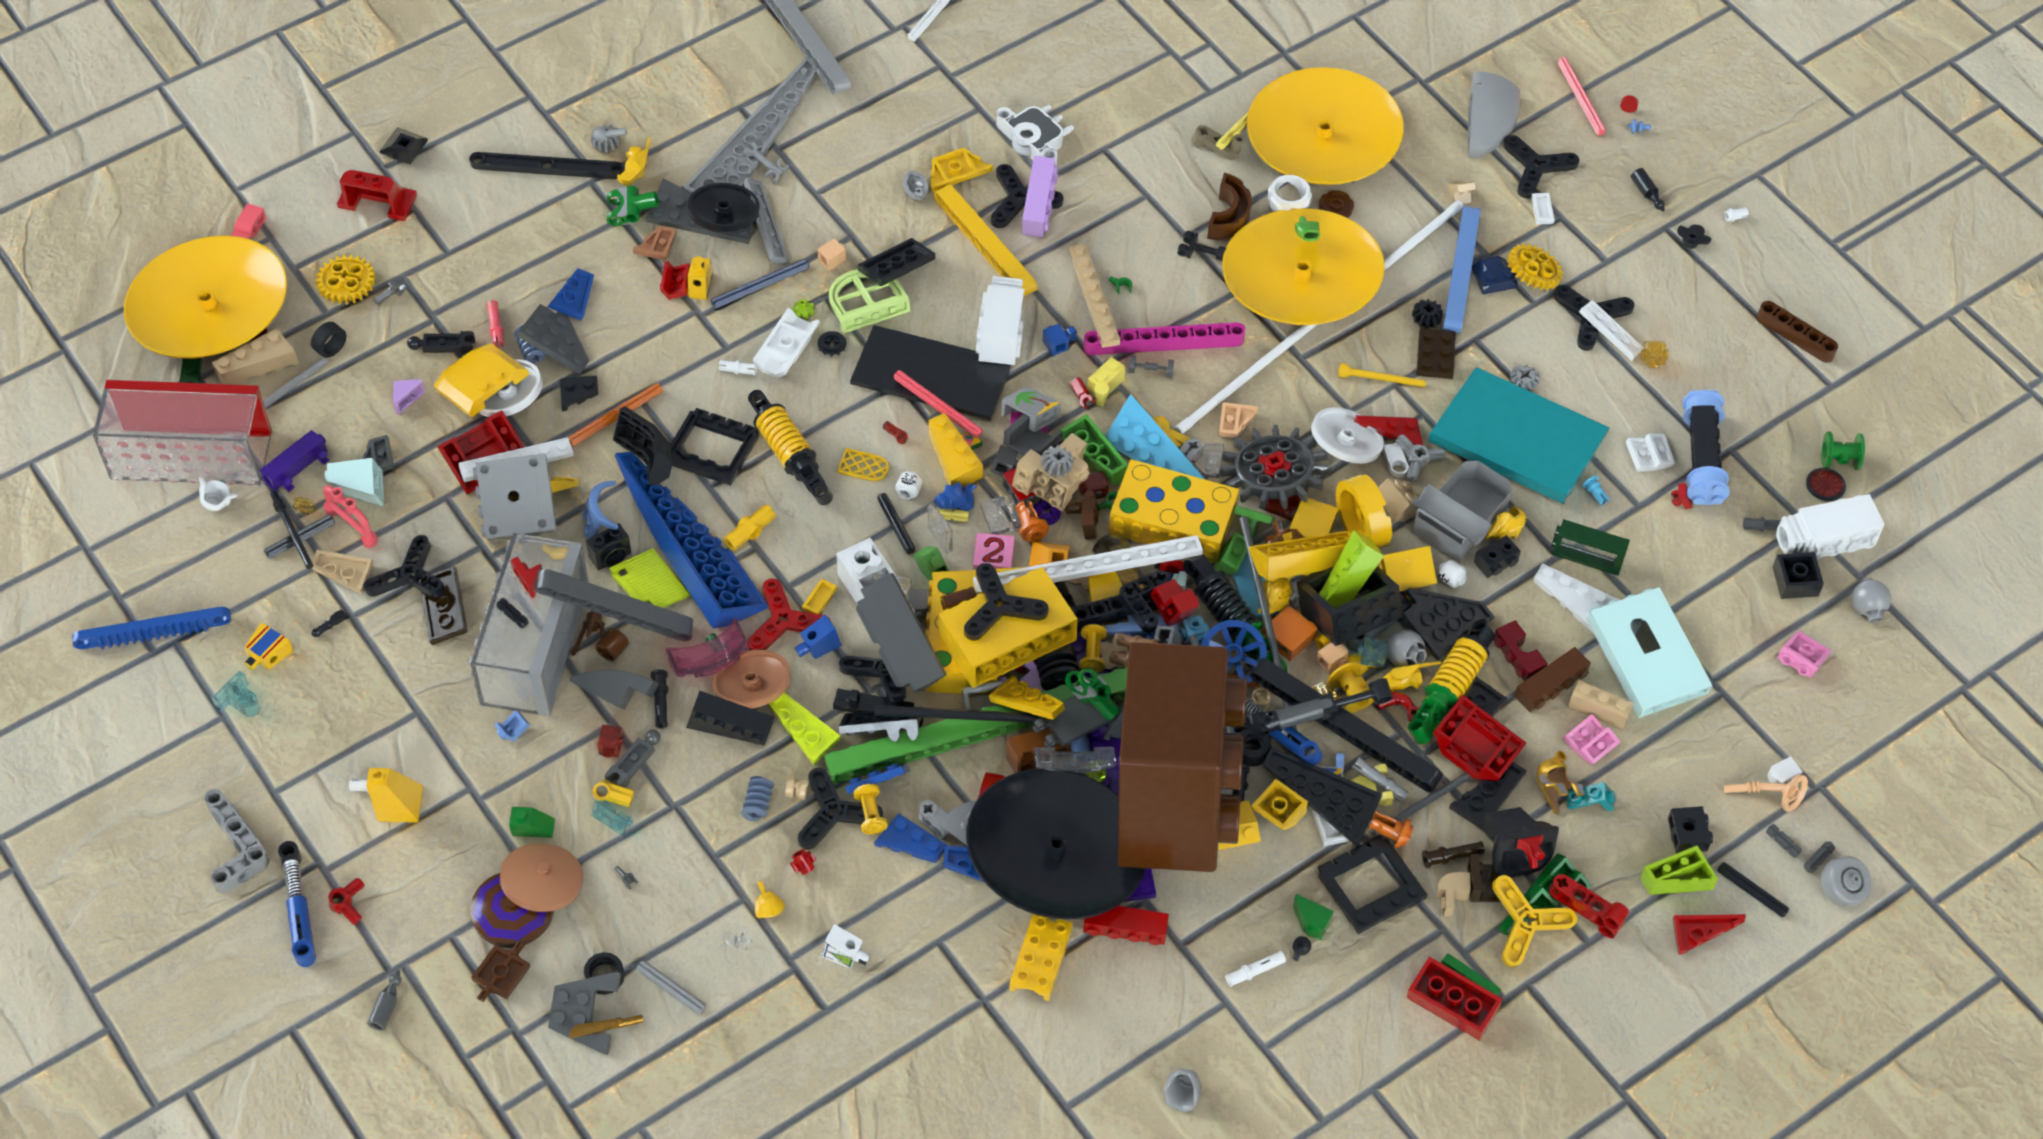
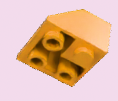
M1033 541L1029 567L1068 560L1070 545Z

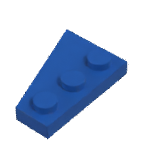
M577 268L550 302L548 308L582 320L594 274Z
M897 763L888 766V771L880 773L877 770L869 773V778L862 780L861 777L850 780V785L845 786L847 793H852L857 787L862 785L877 784L910 772L908 765L899 767Z
M899 813L874 842V846L891 848L892 851L898 853L900 851L911 854L912 857L936 863L943 855L945 846H947V844Z
M945 846L944 868L984 882L973 866L967 847Z

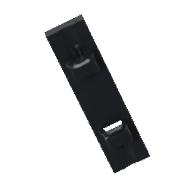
M839 688L833 703V709L853 713L874 711L875 705L915 706L913 702L902 701L894 703L889 701L887 697L860 693L859 690L854 689L849 691Z

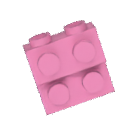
M1798 630L1782 647L1777 658L1784 665H1789L1798 670L1800 675L1812 678L1819 670L1821 664L1829 657L1832 650Z

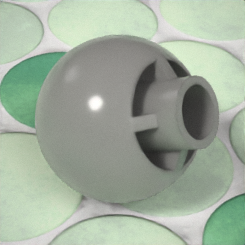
M1873 578L1863 579L1862 583L1858 584L1853 590L1851 597L1853 608L1861 616L1866 615L1868 622L1881 621L1884 619L1883 614L1889 609L1891 604L1890 591L1883 583L1873 580Z
M1397 631L1387 642V656L1397 667L1421 664L1427 656L1424 640L1415 631Z

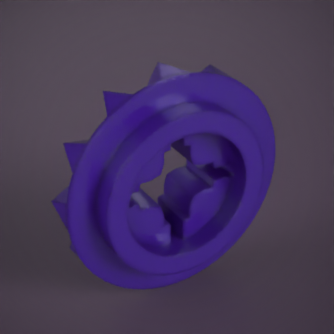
M1040 499L1039 502L1034 503L1033 508L1036 510L1039 519L1046 520L1048 525L1055 524L1060 519L1061 511L1047 501ZM1050 508L1049 513H1048V512H1046L1045 514L1043 513V509H1044V510H1047V509Z

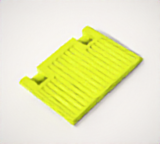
M654 548L609 568L611 576L616 583L622 586L632 598L644 602L649 601L653 605L665 608L690 596L689 592ZM624 569L628 574L621 576L619 571Z

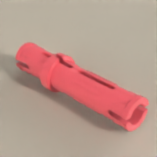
M491 300L492 306L490 301L486 304L490 321L489 332L492 336L493 345L500 348V342L502 348L505 345L503 339L504 328L501 326L498 302Z

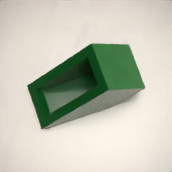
M512 806L509 822L512 836L553 838L555 818L532 807Z
M1296 894L1293 908L1302 931L1311 938L1322 940L1332 921L1334 911Z

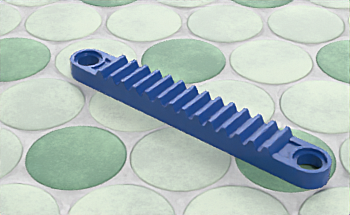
M215 607L80 630L73 633L72 645L76 649L94 647L104 649L106 645L112 648L113 644L119 647L123 642L125 645H128L129 641H132L133 644H136L137 640H140L141 643L145 639L152 641L153 637L159 640L161 636H164L166 639L170 634L173 637L177 633L183 636L185 632L191 634L193 630L196 633H199L200 629L207 632L208 628L230 623L231 613L227 607Z

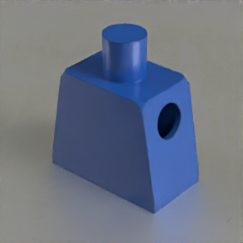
M824 615L801 632L800 635L803 643L794 647L800 658L810 652L813 658L817 659L839 648L842 644L835 627L828 617Z

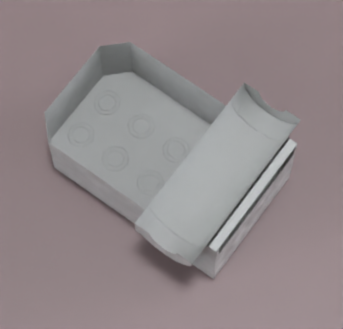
M1479 461L1464 462L1439 490L1428 484L1420 497L1412 501V505L1418 508L1412 533L1452 559L1460 562L1474 545H1478L1484 539L1493 522L1497 520L1496 516L1502 514L1508 508L1512 492L1509 480Z

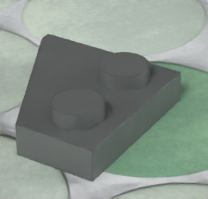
M388 435L370 439L366 447L367 451L362 459L373 458L383 472L394 469Z

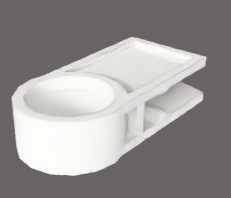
M1397 443L1384 445L1382 452L1390 475L1395 479L1405 478L1409 465L1403 449ZM1402 466L1405 471L1396 472L1393 467Z

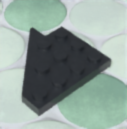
M1408 588L1405 591L1414 605L1403 613V619L1413 631L1422 637L1425 646L1437 661L1450 652L1459 636L1467 635L1475 621L1485 619L1489 623L1495 618L1484 602L1412 588Z

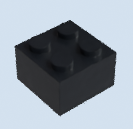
M1815 552L1777 554L1772 568L1781 599L1818 597L1824 582Z

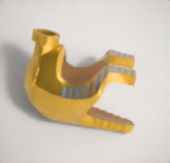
M1558 750L1553 758L1543 761L1538 766L1536 772V782L1554 814L1560 812L1557 793L1559 796L1568 795L1567 789H1574L1576 796L1585 795L1583 784L1575 783L1567 775V765L1564 763L1567 756L1561 750Z

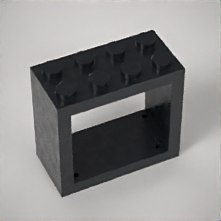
M1378 566L1357 594L1369 590L1371 593L1336 608H1333L1319 595L1333 567L1296 582L1301 614L1308 621H1312L1318 630L1335 646L1403 617L1399 585Z

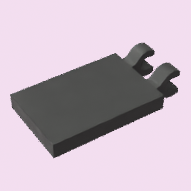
M1074 695L1063 701L1065 710L1054 720L1041 717L1034 721L1035 725L1032 728L1036 733H1040L1049 727L1052 734L1045 737L1046 741L1044 744L1050 749L1058 743L1065 747L1111 722L1112 719L1107 721L1091 703H1082Z

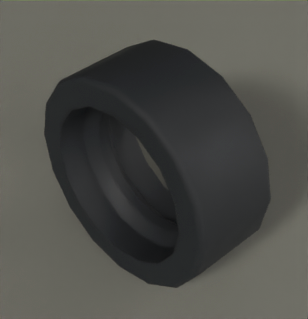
M326 322L314 332L311 338V347L323 358L332 357L344 346L347 337L346 331L335 322Z
M602 952L588 959L584 967L585 979L592 977V971L597 966L610 964L616 968V972L621 973L620 988L624 982L625 974L622 962L616 955ZM598 990L596 993L606 995L613 992Z

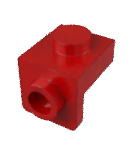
M1181 560L1162 562L1158 570L1179 574L1180 571H1185L1183 567L1184 562Z

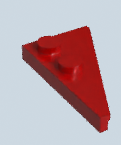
M1356 415L1354 418V423L1364 428L1370 426L1379 430L1378 434L1396 440L1403 434L1414 445H1423L1417 418Z
M1674 915L1673 926L1678 955H1682L1745 923L1746 915Z

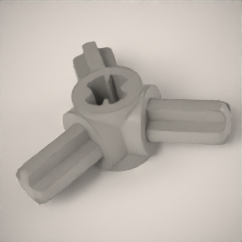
M1403 434L1396 439V443L1407 453L1405 456L1408 458L1409 469L1406 477L1409 481H1416L1420 469L1425 464H1428L1430 460L1443 459L1445 457V450L1443 448L1428 449L1423 445H1414Z

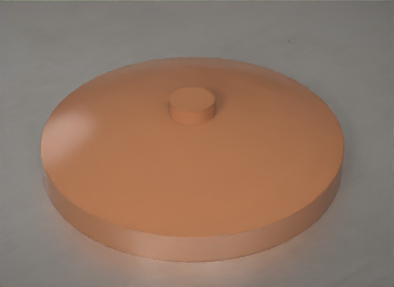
M750 650L736 654L724 661L713 675L712 687L717 697L748 708H757L776 700L786 691L791 681V672L787 661L781 655L768 650Z
M546 843L528 844L515 849L505 858L500 870V885L508 899L524 909L537 912L555 911L569 905L579 895L583 883V870L574 855L559 846Z

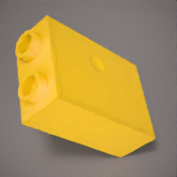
M1430 546L1384 554V557L1377 565L1399 585L1400 591L1437 584Z

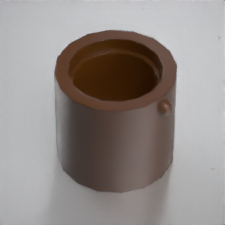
M609 628L595 645V649L604 659L614 662L629 645V640L621 631Z

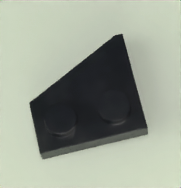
M597 376L560 379L562 412L567 411L568 407L575 403L579 405L585 402L586 399L599 395Z

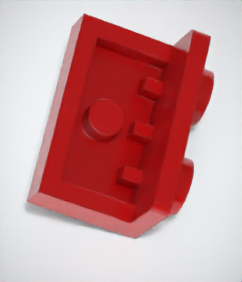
M669 261L665 262L660 290L669 300L688 295L689 263L673 267Z

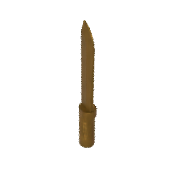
M637 1015L623 1019L618 1017L616 1019L578 1024L571 1029L569 1038L640 1024L644 1022L643 1016Z

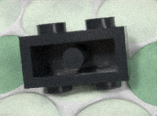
M1505 535L1476 551L1474 563L1489 578L1500 574L1507 567L1516 565L1521 551Z

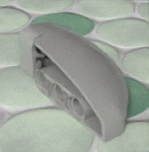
M1482 71L1473 74L1468 107V157L1481 158L1491 153L1504 142L1516 125L1520 109V89L1513 82L1500 75Z

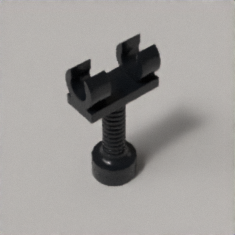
M1185 231L1183 241L1190 244V246L1179 244L1178 255L1191 258L1193 251L1198 250L1216 256V260L1223 261L1226 247L1212 248L1197 244L1199 234Z

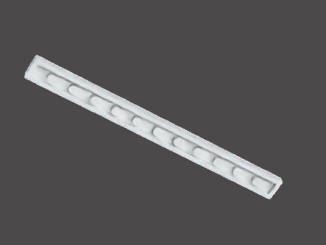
M1198 535L1009 570L997 574L1003 585L1015 577H1021L1033 569L1043 567L1053 583L1199 556L1203 554V549ZM973 577V584L977 595L983 593L977 578Z

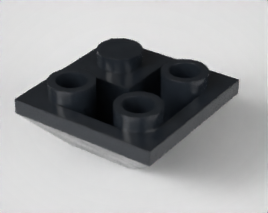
M397 127L379 152L380 154L411 164L427 143L428 138Z

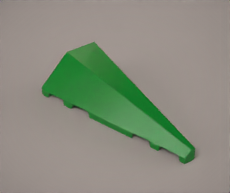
M1557 853L1524 894V897L1533 909L1555 908L1560 905V902L1549 893L1554 878L1559 874L1570 877L1587 889L1592 885L1582 872L1575 869L1566 856ZM1510 914L1498 927V930L1503 935H1507L1514 925L1515 921ZM1527 915L1523 919L1524 922L1530 920L1528 919Z

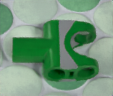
M626 186L610 191L607 194V202L610 205H617L619 207L607 214V222L613 226L636 223L640 218V210L659 206L656 191L639 195V189L635 186Z
M1082 669L1080 672L1071 671L1066 675L1065 682L1072 693L1082 703H1091L1107 721L1119 713V706L1110 698L1111 689L1109 685L1093 669ZM1089 672L1092 678H1087L1084 676V673ZM1073 674L1078 677L1076 685H1073L1070 680Z

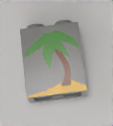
M1028 386L1002 399L1001 415L1006 416L1018 410L1030 416L1029 430L1033 432L1059 419L1060 402Z

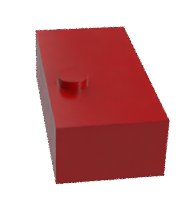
M1428 957L1407 993V999L1479 1041L1502 1003V998L1431 957Z

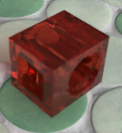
M602 724L597 744L599 755L607 758L619 757L624 738L622 727Z

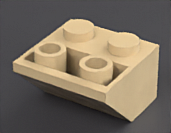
M1387 478L1379 486V490L1386 502V505L1383 507L1396 521L1405 522L1416 516L1418 508L1412 505V501L1415 498H1419L1420 495L1412 490L1413 486L1408 481Z

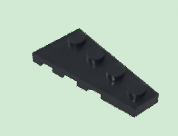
M1512 762L1498 781L1482 780L1474 789L1467 791L1459 800L1451 803L1449 809L1483 830L1486 813L1499 810L1526 775L1527 770Z

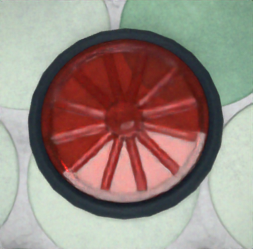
M1829 468L1815 469L1810 472L1806 479L1809 492L1821 500H1837L1846 490L1844 478L1838 472Z

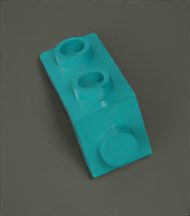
M1605 782L1583 787L1585 793L1583 796H1576L1574 789L1568 791L1567 807L1570 810L1600 803L1606 811L1615 810V792Z

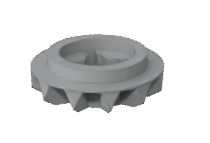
M1519 364L1517 368H1513L1510 380L1516 386L1526 390L1533 389L1539 383V372L1535 371L1534 367L1530 368L1528 365L1522 366ZM1522 375H1529L1528 377L1522 378Z

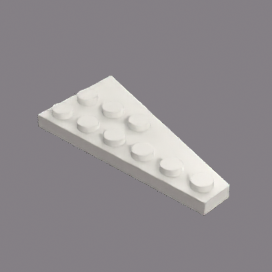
M1543 563L1533 580L1548 595L1554 596L1564 609L1568 608L1573 613V616L1592 633L1593 631L1587 621L1590 610L1596 606L1603 607L1608 605L1613 600L1620 601ZM1634 619L1630 624L1635 636L1644 622L1642 619Z

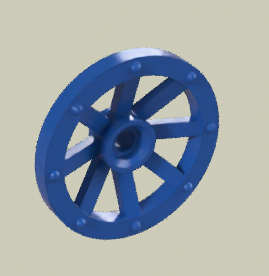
M1227 620L1216 624L1206 633L1201 643V646L1226 648L1229 653L1228 672L1231 665L1234 664L1239 678H1246L1247 684L1253 680L1250 678V675L1245 677L1240 661L1255 666L1258 661L1244 656L1243 653L1259 647V660L1261 658L1266 659L1267 657L1266 644L1262 635L1255 627L1240 620ZM1227 628H1241L1235 644L1232 643ZM1219 631L1223 633L1227 644L1226 647L1211 640ZM1248 631L1256 639V642L1241 648V643ZM1236 651L1237 656L1231 657L1230 652Z

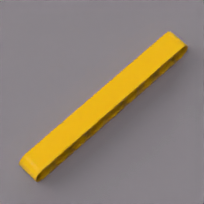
M949 184L934 192V198L938 205L1001 277L1022 279L1023 297L1038 290L1034 278L952 185Z

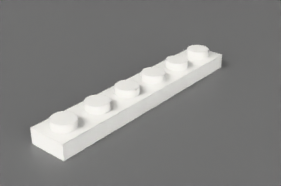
M567 437L460 462L459 469L464 482L475 480L473 468L476 467L477 462L543 453L547 456V462L573 457L574 452Z

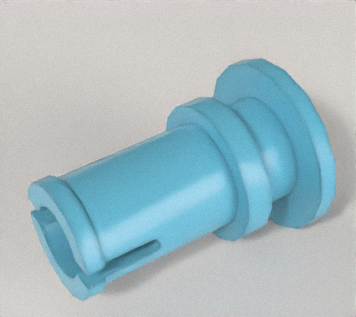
M1596 475L1586 480L1582 487L1588 488L1587 491L1592 493L1601 506L1603 501L1607 503L1610 498L1601 488V483L1597 482L1599 477Z

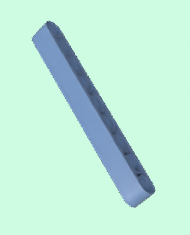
M1463 206L1443 330L1455 331L1461 334L1481 208Z

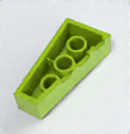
M1353 530L1319 595L1333 608L1352 601L1384 557L1383 553L1371 539Z

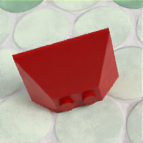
M502 410L456 438L453 437L437 446L466 495L475 491V487H478L479 484L476 480L464 482L459 469L460 462L525 447Z
M1464 695L1461 696L1434 730L1441 754L1473 779L1498 781L1526 745L1524 740Z

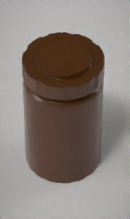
M969 587L968 589L940 596L942 609H951L962 601L975 598L977 594L974 588Z

